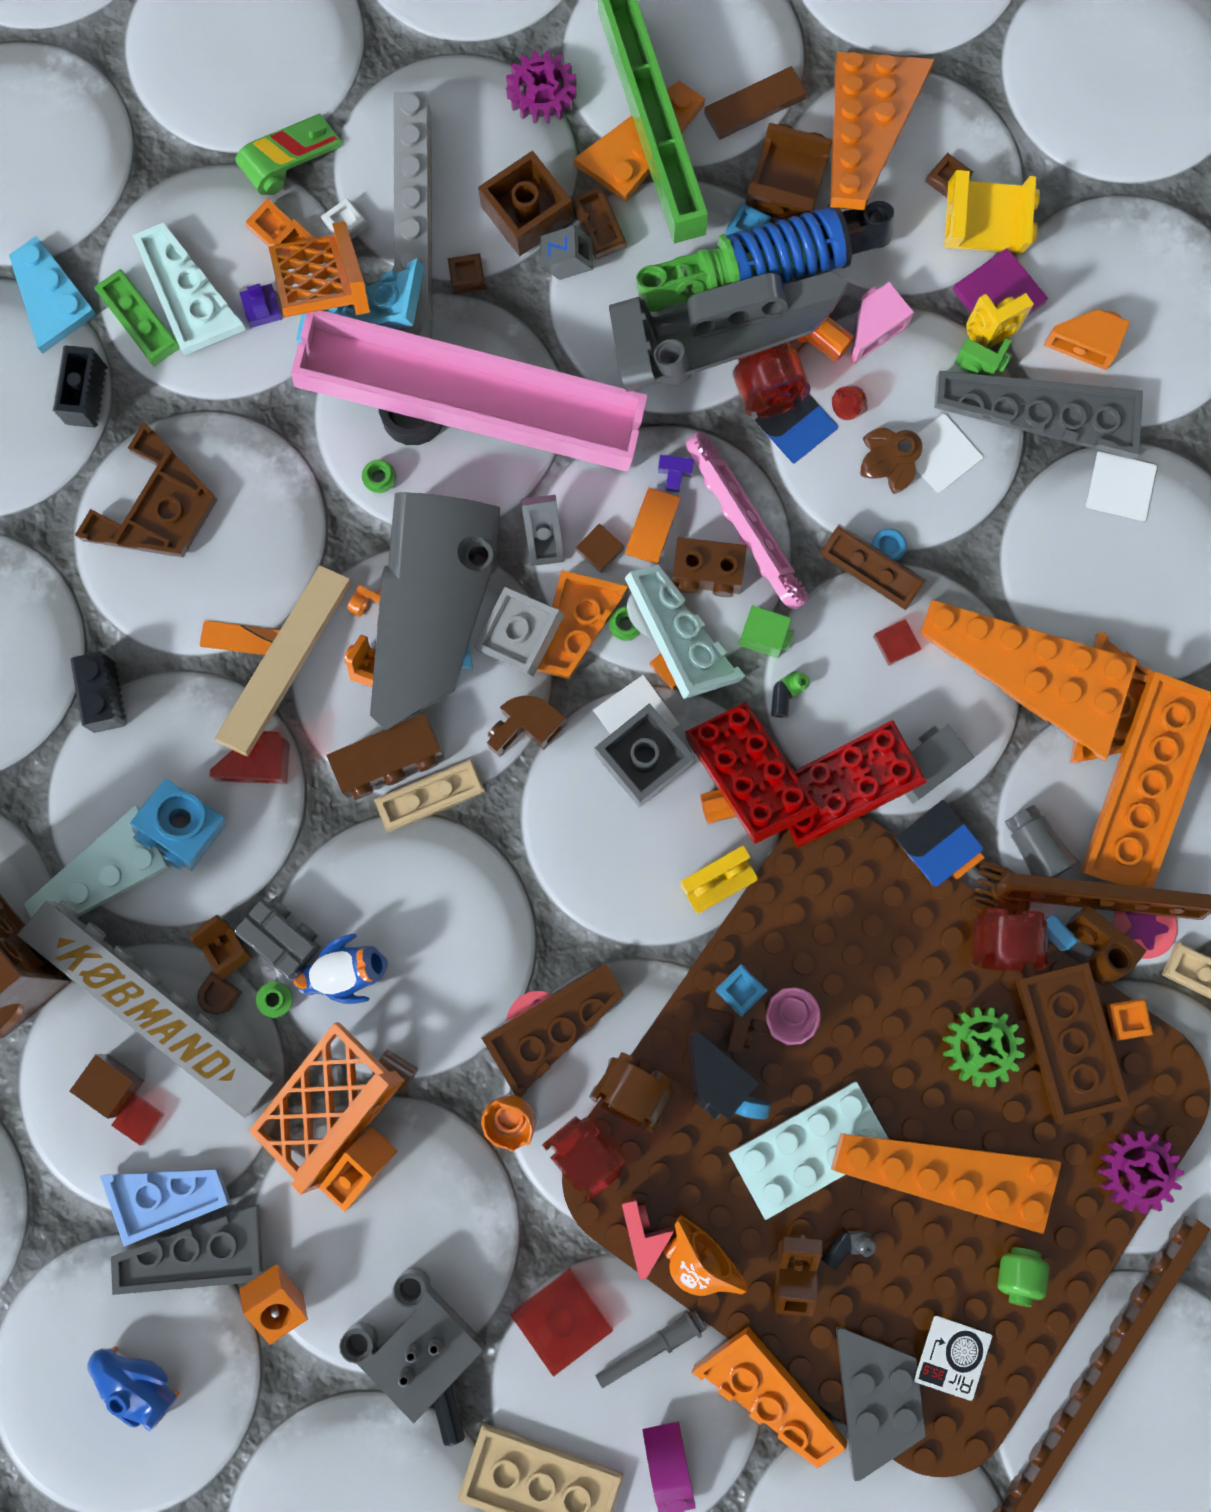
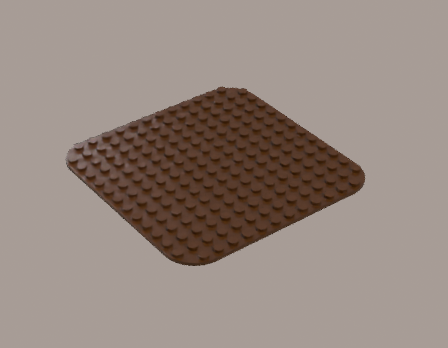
M861 816L800 848L796 845L789 830L783 835L756 873L757 881L747 886L630 1055L640 1061L638 1068L649 1074L656 1070L673 1080L670 1088L675 1094L664 1107L655 1132L649 1133L645 1131L647 1124L644 1122L638 1128L601 1107L604 1100L600 1098L567 1149L562 1169V1187L567 1207L578 1226L594 1241L635 1271H637L622 1208V1200L636 1197L638 1206L645 1204L650 1227L643 1228L644 1233L673 1227L674 1232L668 1243L677 1237L675 1223L680 1215L711 1236L728 1255L749 1284L746 1293L717 1292L706 1296H697L682 1290L671 1276L670 1259L665 1256L663 1251L646 1279L691 1312L696 1309L703 1321L729 1340L749 1326L808 1396L846 1426L836 1327L842 1326L851 1332L866 1338H872L886 1346L914 1355L917 1360V1368L934 1316H939L991 1334L992 1339L973 1400L970 1401L919 1384L926 1437L893 1459L906 1469L924 1476L953 1477L965 1474L981 1466L1000 1447L1147 1216V1214L1139 1213L1136 1206L1132 1212L1123 1209V1201L1116 1203L1110 1199L1114 1190L1102 1188L1101 1184L1107 1181L1108 1177L1098 1173V1169L1107 1167V1162L1101 1159L1100 1155H1110L1112 1153L1107 1143L1113 1141L1121 1144L1119 1136L1121 1133H1127L1133 1139L1134 1130L1143 1131L1145 1139L1149 1133L1159 1135L1158 1144L1162 1141L1172 1144L1167 1152L1168 1154L1180 1156L1181 1159L1174 1163V1167L1177 1168L1205 1123L1210 1106V1082L1204 1062L1193 1044L1178 1030L1149 1010L1153 1035L1114 1041L1106 1004L1133 999L1111 984H1101L1094 980L1130 1107L1056 1124L1015 980L1080 963L1063 951H1060L1056 946L1014 919L1011 915H1008L1006 918H993L970 910L974 902V896H983L960 880H955L952 875L939 886L934 887L896 841L895 835L869 818ZM742 964L768 990L762 996L765 1009L771 997L782 989L797 987L810 992L820 1008L821 1021L819 1028L814 1036L804 1043L787 1045L771 1035L766 1018L765 1022L750 1019L749 1026L755 1028L750 1049L743 1048L742 1055L725 1051L734 1015L706 1008L714 973L720 972L730 975ZM979 1007L982 1016L986 1008H994L995 1018L1001 1013H1006L1008 1019L1005 1024H1017L1019 1026L1013 1033L1014 1037L1024 1038V1043L1016 1045L1017 1051L1025 1054L1024 1058H1015L1014 1063L1020 1068L1019 1071L1007 1070L1008 1082H1002L996 1077V1087H988L985 1079H983L980 1087L973 1086L972 1076L966 1081H961L959 1075L962 1070H950L948 1068L954 1061L953 1057L943 1056L945 1050L951 1049V1044L943 1041L944 1036L953 1035V1031L950 1030L948 1024H960L958 1014L961 1012H965L971 1017V1008ZM979 1022L969 1028L976 1032H981L989 1023ZM690 1031L701 1033L759 1082L748 1097L764 1100L771 1104L768 1118L754 1119L734 1113L729 1120L722 1114L716 1120L693 1100L697 1093L691 1089L686 1036ZM1002 1036L1001 1043L1003 1051L1006 1052V1042L1004 1036ZM973 1039L980 1046V1053L994 1055L986 1047L988 1040L979 1041ZM961 1042L960 1050L964 1059L966 1051L964 1043ZM988 1062L982 1068H979L978 1071L988 1072L998 1066ZM856 1081L889 1139L1047 1158L1062 1163L1044 1234L849 1175L840 1177L765 1220L728 1152ZM1136 1148L1126 1152L1123 1157L1126 1158L1133 1155ZM1159 1159V1160H1158V1164H1159V1166H1160V1168H1161V1170H1162V1173H1163L1162 1163H1161V1161H1160V1159ZM1129 1165V1168L1135 1170L1141 1177L1152 1178V1175L1147 1174L1141 1167ZM1118 1170L1119 1180L1123 1186L1124 1180ZM1158 1186L1149 1189L1146 1196L1157 1190ZM863 1230L872 1235V1238L876 1241L877 1248L875 1253L869 1257H864L863 1254L847 1255L836 1271L820 1259L817 1270L818 1300L813 1317L775 1314V1277L779 1240L783 1241L784 1237H792L794 1235H805L811 1239L822 1240V1258L837 1235L843 1231ZM1012 1247L1042 1253V1259L1050 1266L1047 1295L1042 1300H1032V1307L1009 1303V1295L1004 1294L998 1289L1000 1260L1004 1254L1011 1253Z

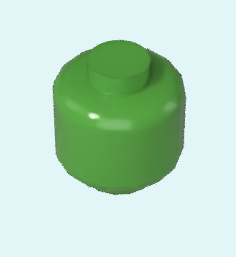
M1012 1247L1011 1253H1006L1001 1257L997 1282L998 1289L1004 1294L1009 1295V1303L1032 1307V1300H1042L1047 1295L1050 1266L1042 1259V1253L1030 1249Z

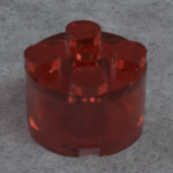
M790 341L739 358V363L733 370V379L746 414L751 416V412H756L758 418H766L784 413L794 407L792 401L801 396L803 401L810 393V384L797 350L791 346Z
M1003 908L985 909V914L977 915V918L973 919V965L976 966L982 962V968L1001 971H1023L1025 964L1033 963L1034 970L1047 968L1048 922L1044 920L1043 912L1023 911L1021 916L1007 915L1008 910Z
M574 1116L541 1146L545 1151L552 1147L555 1154L550 1157L551 1160L576 1190L579 1189L580 1192L584 1188L587 1190L588 1193L583 1198L589 1204L623 1174L620 1168L625 1164V1161L612 1146L603 1147L597 1139L601 1132L589 1117H584L580 1120L577 1116Z

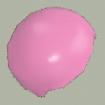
M797 987L785 988L771 997L766 1008V1022L771 1035L775 1039L787 1045L802 1044L813 1037L820 1026V1008L810 992Z

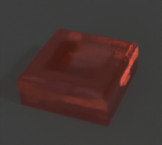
M906 619L873 635L888 666L906 659L921 650Z
M133 1094L111 1126L142 1146L165 1114L137 1094Z

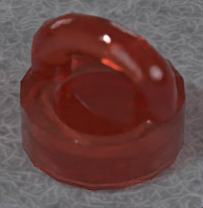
M850 384L839 388L832 397L833 411L842 420H852L860 417L868 410L866 394L857 385Z

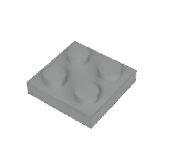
M504 587L473 648L482 654L534 677L565 614L558 609Z

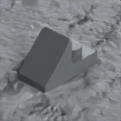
M556 494L521 499L531 566L565 562Z

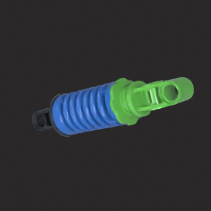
M884 201L871 202L866 205L864 210L850 209L843 212L840 208H831L830 204H828L827 207L814 210L812 213H802L800 217H789L787 221L782 219L778 220L775 224L767 223L763 228L759 226L753 227L750 232L743 230L739 231V233L721 234L718 236L717 248L708 251L704 248L698 250V253L679 256L673 260L656 265H648L640 269L636 276L638 296L641 299H645L650 312H657L670 306L686 303L691 296L697 293L762 274H777L783 282L788 283L792 280L793 276L796 279H802L805 273L813 276L818 268L822 272L836 268H847L851 265L853 254L874 248H882L891 242L894 209L889 203Z

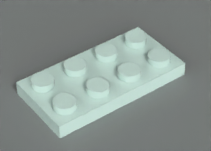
M856 1081L728 1152L765 1220L846 1175L831 1170L840 1133L889 1139Z

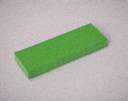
M119 269L94 287L153 367L180 349L177 341L122 269Z

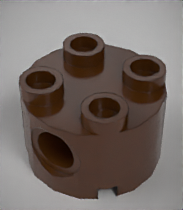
M621 1052L618 1058L610 1057L605 1074L599 1083L594 1086L589 1098L593 1102H598L599 1098H602L604 1100L601 1105L603 1109L638 1128L644 1122L647 1124L645 1131L654 1133L664 1107L675 1094L670 1088L673 1080L656 1070L649 1074L638 1068L640 1061L626 1053Z

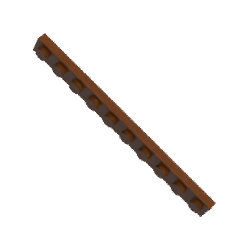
M1185 1216L1183 1220H1178L1169 1232L1170 1241L1163 1251L1157 1252L1149 1264L1151 1271L1144 1282H1139L1133 1288L1129 1297L1131 1303L1124 1314L1120 1313L1111 1323L1109 1329L1111 1334L1104 1345H1100L1094 1350L1089 1360L1091 1366L1084 1377H1079L1073 1383L1069 1392L1071 1398L1063 1410H1057L1052 1416L1049 1423L1050 1431L1043 1442L1039 1441L1034 1445L1029 1454L1030 1463L1023 1474L1019 1473L1013 1478L1008 1488L1009 1496L1002 1507L997 1506L993 1512L1034 1511L1210 1231V1228L1197 1219Z

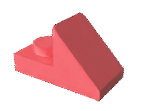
M636 1197L622 1200V1208L639 1279L641 1280L647 1278L671 1238L674 1228L669 1227L644 1233L643 1228L650 1227L645 1204L638 1206Z

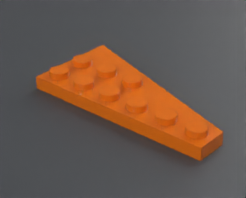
M837 52L834 76L831 208L865 209L878 183L881 171L886 166L890 153L907 123L913 105L921 94L926 78L929 77L932 71L934 59Z
M931 600L920 634L922 637L954 659L957 658L968 665L980 677L986 678L1001 688L1002 692L1044 721H1049L1067 734L1066 736L1093 751L1094 755L1104 762L1107 760L1137 660Z

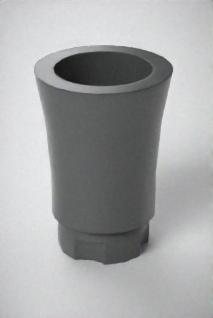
M1036 805L1018 812L1005 821L1007 828L1012 833L1010 836L1019 849L1031 875L1055 878L1080 863L1055 833L1046 817L1041 816Z

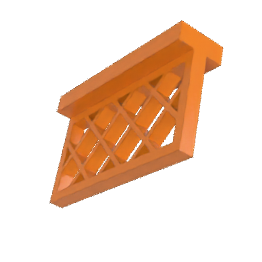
M345 221L332 223L333 235L268 247L284 318L352 304L356 315L370 313L364 279Z
M340 1022L333 1023L250 1128L249 1132L295 1179L291 1185L302 1195L317 1189L343 1154L357 1141L405 1080L395 1070L389 1072ZM336 1036L345 1043L346 1059L331 1058V1043ZM323 1054V1060H318ZM355 1063H365L375 1073L367 1084H356ZM332 1064H347L348 1085H333ZM313 1065H323L324 1086H310L309 1070ZM348 1090L349 1107L345 1111L335 1112L334 1091ZM325 1091L326 1112H312L310 1092ZM292 1092H302L303 1113H289L288 1097ZM326 1117L327 1134L324 1138H313L312 1118ZM335 1117H340L335 1123ZM303 1118L304 1139H290L289 1119ZM271 1119H280V1140H273L263 1129ZM305 1144L306 1160L299 1167L291 1159V1145Z

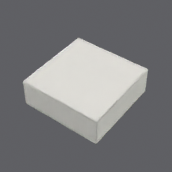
M348 197L321 216L323 223L332 234H334L332 223L345 221L351 239L368 228L367 221Z

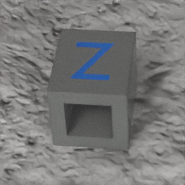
M575 225L541 236V251L539 253L541 268L559 280L593 270V239Z

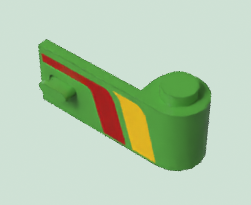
M319 113L246 144L239 150L235 160L258 193L261 195H274L284 186L286 170L342 147V141Z

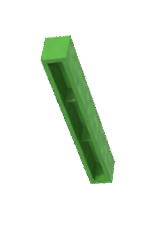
M598 0V13L673 243L706 235L708 213L638 1Z

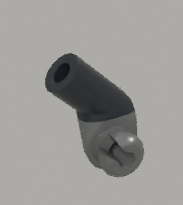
M843 1231L837 1235L821 1260L836 1271L847 1255L863 1254L864 1257H869L875 1253L877 1244L872 1235L866 1231Z

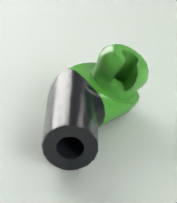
M793 671L774 684L771 708L772 717H788L789 700L806 690L809 686V678L805 673Z

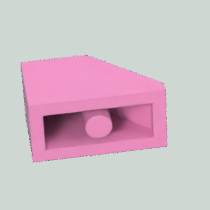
M890 282L881 288L877 286L871 288L861 298L862 303L857 314L855 338L851 359L854 363L860 361L909 326L914 312Z

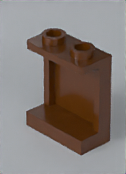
M769 123L755 174L747 191L745 204L772 218L784 219L786 221L792 216L800 217L802 213H812L829 158L832 140L825 138L820 133H807L793 129L787 124Z

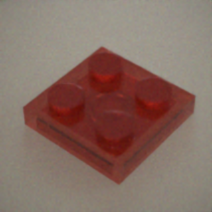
M570 1267L510 1313V1316L553 1377L613 1332V1327Z

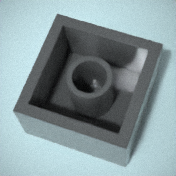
M650 703L594 747L597 758L639 808L693 765L695 756Z

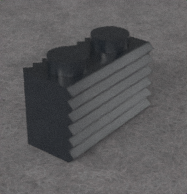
M63 346L53 411L66 425L92 428L99 425L96 422L100 419L97 416L100 413L98 408L102 406L99 402L103 400L101 395L104 392L101 389L105 387L102 383L106 381L104 376L107 373L104 370L108 367L93 348Z
M101 651L72 657L70 661L82 726L93 731V733L125 727L127 724L124 720L126 715L123 714L125 709L121 707L124 702L120 700L122 695L119 694L122 689L118 687L120 684L117 681L119 676L115 674L118 670L115 668L117 663Z

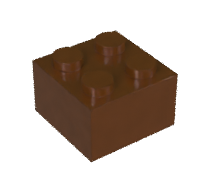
M533 150L478 187L482 209L519 257L541 242V236L558 231L573 221L571 198Z

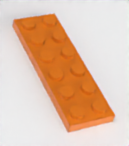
M1156 671L1150 672L1079 872L1111 884L1145 888L1154 887L1211 726L1210 691Z

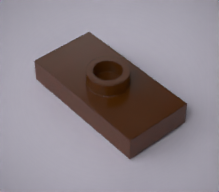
M601 185L570 197L572 207L583 232L593 239L595 259L602 258L627 247V242Z

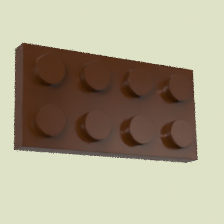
M1089 962L1015 980L1055 1123L1062 1124L1130 1107Z

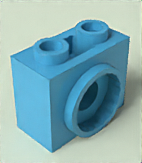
M166 778L130 822L132 831L135 833L133 838L139 844L149 850L153 846L165 853L163 858L177 869L185 866L191 871L226 826L224 816L201 802L195 795L184 791ZM177 816H186L190 819L189 824L184 828H175L171 825V822Z

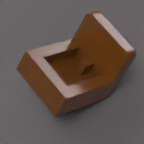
M215 915L210 920L205 921L189 935L191 941L202 950L215 974L222 980L252 958L241 939L234 933V928L219 915Z

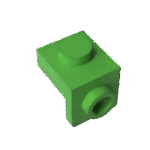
M967 338L954 363L959 365L968 374L993 376L996 370L1003 372L1012 354L1007 352V349L1012 340L1005 338L999 351L996 353Z

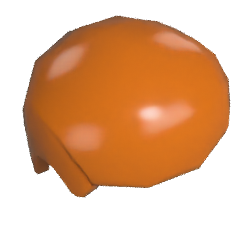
M504 1095L491 1101L484 1108L481 1119L485 1137L494 1146L509 1149L511 1152L524 1145L528 1146L531 1143L537 1124L532 1106L525 1099L516 1095Z

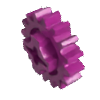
M536 50L532 53V59L528 60L524 55L520 56L521 65L512 63V74L506 75L507 99L511 100L512 110L520 109L522 119H525L529 114L532 115L533 123H537L539 117H544L546 123H550L551 115L553 114L559 119L563 118L562 108L571 110L572 99L577 97L576 74H572V65L570 63L563 65L561 55L551 59L550 51L546 50L544 57H539ZM558 78L563 84V89L560 88V83L557 81ZM521 85L524 88V92H526L525 96L520 91Z
M1134 1130L1133 1139L1127 1133L1119 1134L1121 1144L1109 1141L1107 1144L1112 1153L1110 1155H1100V1158L1107 1162V1167L1098 1169V1173L1108 1177V1180L1101 1184L1102 1188L1114 1190L1110 1199L1116 1203L1123 1201V1209L1132 1212L1136 1206L1139 1213L1148 1214L1150 1205L1153 1210L1162 1211L1161 1200L1173 1203L1175 1200L1170 1191L1172 1189H1182V1186L1175 1182V1176L1184 1175V1171L1174 1167V1163L1181 1159L1180 1156L1168 1154L1167 1152L1172 1144L1166 1141L1158 1144L1159 1135L1149 1133L1146 1139L1144 1132ZM1136 1148L1133 1155L1126 1158L1123 1157L1126 1152ZM1159 1159H1160V1161H1161V1163H1162L1163 1173H1162V1170H1161V1168H1160V1166H1159V1164H1158V1160H1159ZM1129 1165L1141 1167L1147 1174L1152 1175V1178L1141 1177L1135 1170L1130 1169ZM1118 1170L1124 1180L1123 1186L1119 1180ZM1158 1186L1157 1190L1146 1196L1149 1189Z

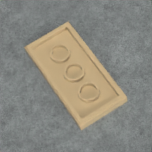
M483 1423L457 1501L487 1512H612L624 1475L620 1471Z

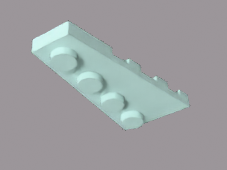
M135 805L24 903L31 918L45 901L59 903L61 900L67 902L78 911L76 916L78 918L170 868L168 862L163 858L164 854L162 851L154 846L149 850L133 838L135 833L132 831L130 822L140 811L139 806Z

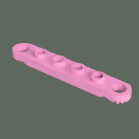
M696 432L686 441V447L704 476V484L720 501L722 513L729 521L733 522L739 532L740 542L742 545H747L746 549L750 550L753 554L761 575L769 580L779 598L787 607L792 610L798 609L808 601V593L804 591L805 587H801V581L798 582V578L794 577V569L725 459H720L716 445H711L713 441H709V437L705 436V433Z

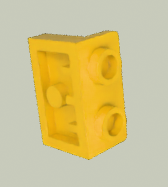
M1027 293L1016 299L1013 296L1008 297L996 307L987 294L979 297L966 323L967 334L970 340L988 349L1004 341L1005 338H1009L1019 331L1034 304Z
M744 845L681 880L679 885L696 914L704 912L757 881V876L748 862L751 857Z

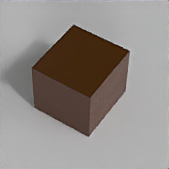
M95 1054L69 1092L109 1119L121 1115L145 1080L109 1054Z

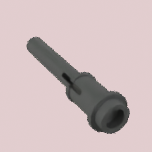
M696 1309L690 1313L688 1310L684 1311L685 1316L664 1329L657 1331L658 1337L597 1373L595 1376L602 1388L608 1386L665 1350L671 1353L672 1350L695 1336L700 1339L702 1337L701 1333L707 1330Z

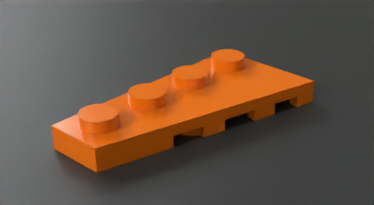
M677 81L667 89L682 134L704 107L705 98L681 81ZM632 116L574 158L575 167L625 202H627L650 173Z
M749 1326L694 1364L691 1373L701 1380L706 1378L719 1388L717 1392L729 1402L734 1399L749 1411L748 1416L758 1424H767L778 1433L779 1440L816 1468L821 1467L846 1450L848 1442L846 1438Z

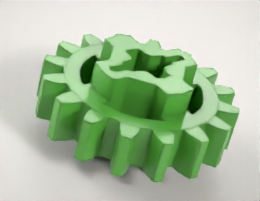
M979 1007L971 1008V1017L965 1012L959 1013L958 1018L961 1023H949L948 1027L953 1031V1035L943 1037V1041L951 1044V1049L945 1050L943 1056L953 1057L954 1059L948 1068L950 1070L961 1069L962 1071L959 1075L961 1081H966L972 1076V1085L976 1087L981 1086L983 1079H985L988 1087H996V1077L1002 1082H1008L1009 1076L1006 1071L1018 1072L1020 1068L1014 1063L1015 1058H1024L1025 1056L1021 1051H1017L1016 1046L1024 1043V1038L1014 1037L1013 1035L1019 1026L1017 1024L1006 1025L1005 1023L1008 1019L1006 1013H1001L995 1018L994 1008H986L983 1016ZM979 1022L989 1023L981 1032H976L969 1028ZM1002 1036H1004L1006 1042V1052L1003 1051ZM973 1039L979 1041L988 1040L986 1047L994 1055L980 1053L981 1048ZM961 1042L964 1043L966 1051L964 1059L960 1050ZM988 1062L998 1066L988 1072L978 1071L979 1068H982Z

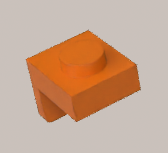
M360 635L355 644L348 647L344 662L347 665L351 681L372 687L376 650L370 648L368 637Z

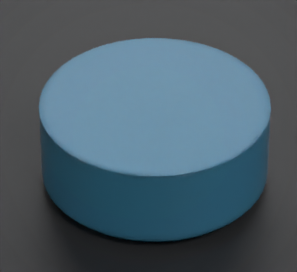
M894 529L879 531L871 542L873 546L896 561H899L906 551L904 536Z
M747 1097L735 1113L754 1119H766L769 1117L771 1104L764 1100Z

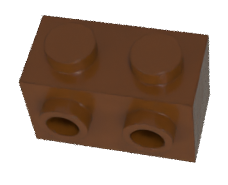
M678 537L672 579L673 584L678 587L679 591L685 593H698L699 590L713 591V595L718 597H732L733 594H740L747 545Z

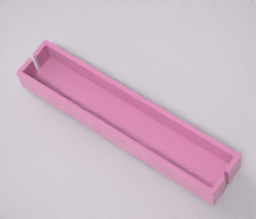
M322 310L306 314L301 332L302 343L298 344L291 370L294 387L626 472L629 470L634 457L639 428L648 396L646 394L635 391L626 392L625 389Z

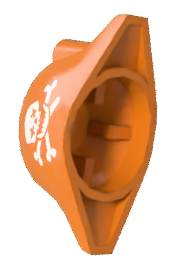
M680 1215L675 1223L677 1237L669 1242L663 1250L665 1256L670 1259V1273L675 1283L682 1290L697 1296H706L717 1292L746 1293L749 1284L724 1250L705 1231Z

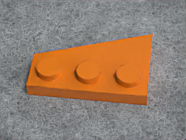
M561 570L552 607L560 610L565 616L537 672L570 679L608 622L611 614L627 593L628 586Z

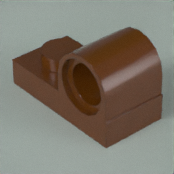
M1089 905L1071 916L1066 924L1068 930L1080 942L1094 949L1088 962L1093 979L1101 984L1113 983L1130 973L1146 952V949Z

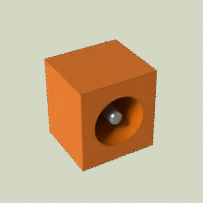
M278 1264L239 1289L243 1315L269 1345L308 1320L303 1294Z

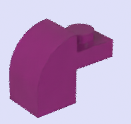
M679 1421L642 1429L658 1512H684L695 1509L696 1505Z

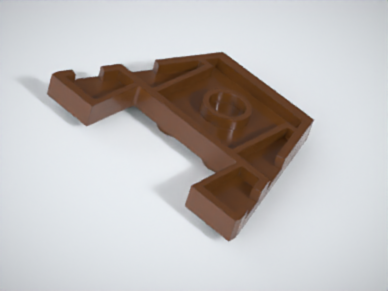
M142 423L128 449L131 453L157 467L122 524H118L90 509L75 536L84 542L184 558L218 499L147 424Z

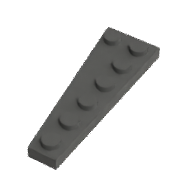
M939 371L937 374L934 408L1126 458L1136 459L1140 453L1143 390Z

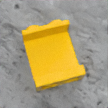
M956 170L948 181L944 248L1002 252L1008 248L1011 253L1023 254L1035 242L1037 237L1038 225L1037 222H1033L1034 210L1037 209L1040 200V190L1036 189V177L1029 176L1023 185L969 181L970 171Z

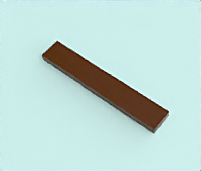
M1008 873L996 885V895L999 899L1082 908L1089 905L1093 909L1203 920L1211 914L1210 894Z

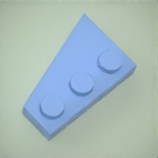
M219 1168L100 1176L123 1246L231 1204Z

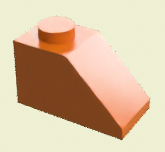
M1097 309L1055 325L1046 338L1044 346L1107 370L1117 356L1130 321L1122 319L1115 312Z
M371 1126L343 1154L318 1188L342 1211L346 1212L398 1151L390 1144L386 1137L380 1135Z

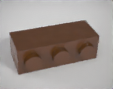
M425 713L397 724L388 731L383 730L326 755L342 794L347 798L353 796L354 800L372 794L374 792L373 787L382 783L390 786L406 779L405 774L415 769H418L419 772L432 769L439 764L437 760L444 757Z

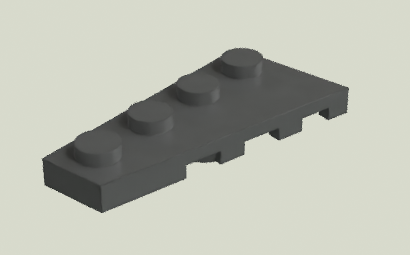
M259 1204L112 1256V1295L249 1283L263 1273Z

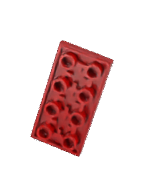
M746 702L685 731L686 740L754 845L818 813V806Z
M894 720L794 771L818 806V813L788 829L796 845L800 848L927 783Z

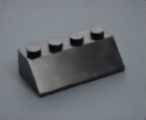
M690 1031L686 1036L691 1089L697 1093L693 1100L716 1120L721 1114L729 1120L759 1082L701 1033Z

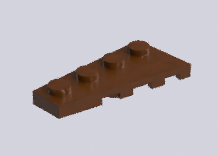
M604 962L481 1036V1039L514 1095L522 1097L527 1092V1089L538 1078H541L551 1068V1065L565 1051L567 1052L577 1042L576 1040L589 1027H592L624 993Z

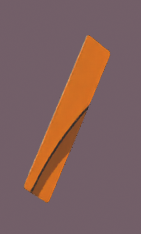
M204 621L200 647L265 655L280 630Z

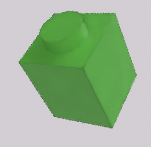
M752 605L738 645L778 658L781 649L788 651L793 638L794 630L788 629L792 618Z

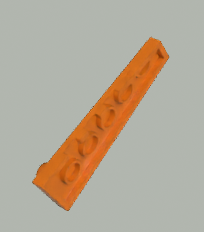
M840 1133L831 1170L1044 1234L1062 1162L1047 1158Z

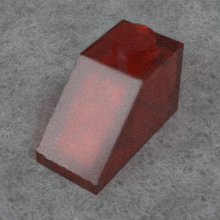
M263 731L248 757L231 750L210 769L209 777L217 782L287 784L290 743L285 738L280 737L279 732Z

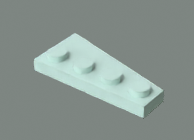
M164 223L133 235L184 356L246 330L244 324L229 308L226 301L211 285L207 277L196 266Z
M659 565L629 572L625 580L683 699L740 682L745 677L738 666L734 668L725 657L727 652L719 641L714 643L703 629L705 623L698 614H692L684 605L685 598Z

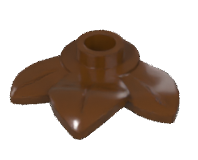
M877 428L863 437V441L871 451L862 461L861 476L870 479L887 477L893 494L906 489L916 476L915 461L919 459L923 450L921 438L910 430H902L895 433L887 428ZM904 441L912 444L911 450L907 453L899 450V445Z

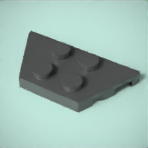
M839 1326L836 1327L852 1477L854 1481H861L926 1437L920 1385L914 1381L917 1372V1360L914 1355L891 1348L882 1342L866 1338Z

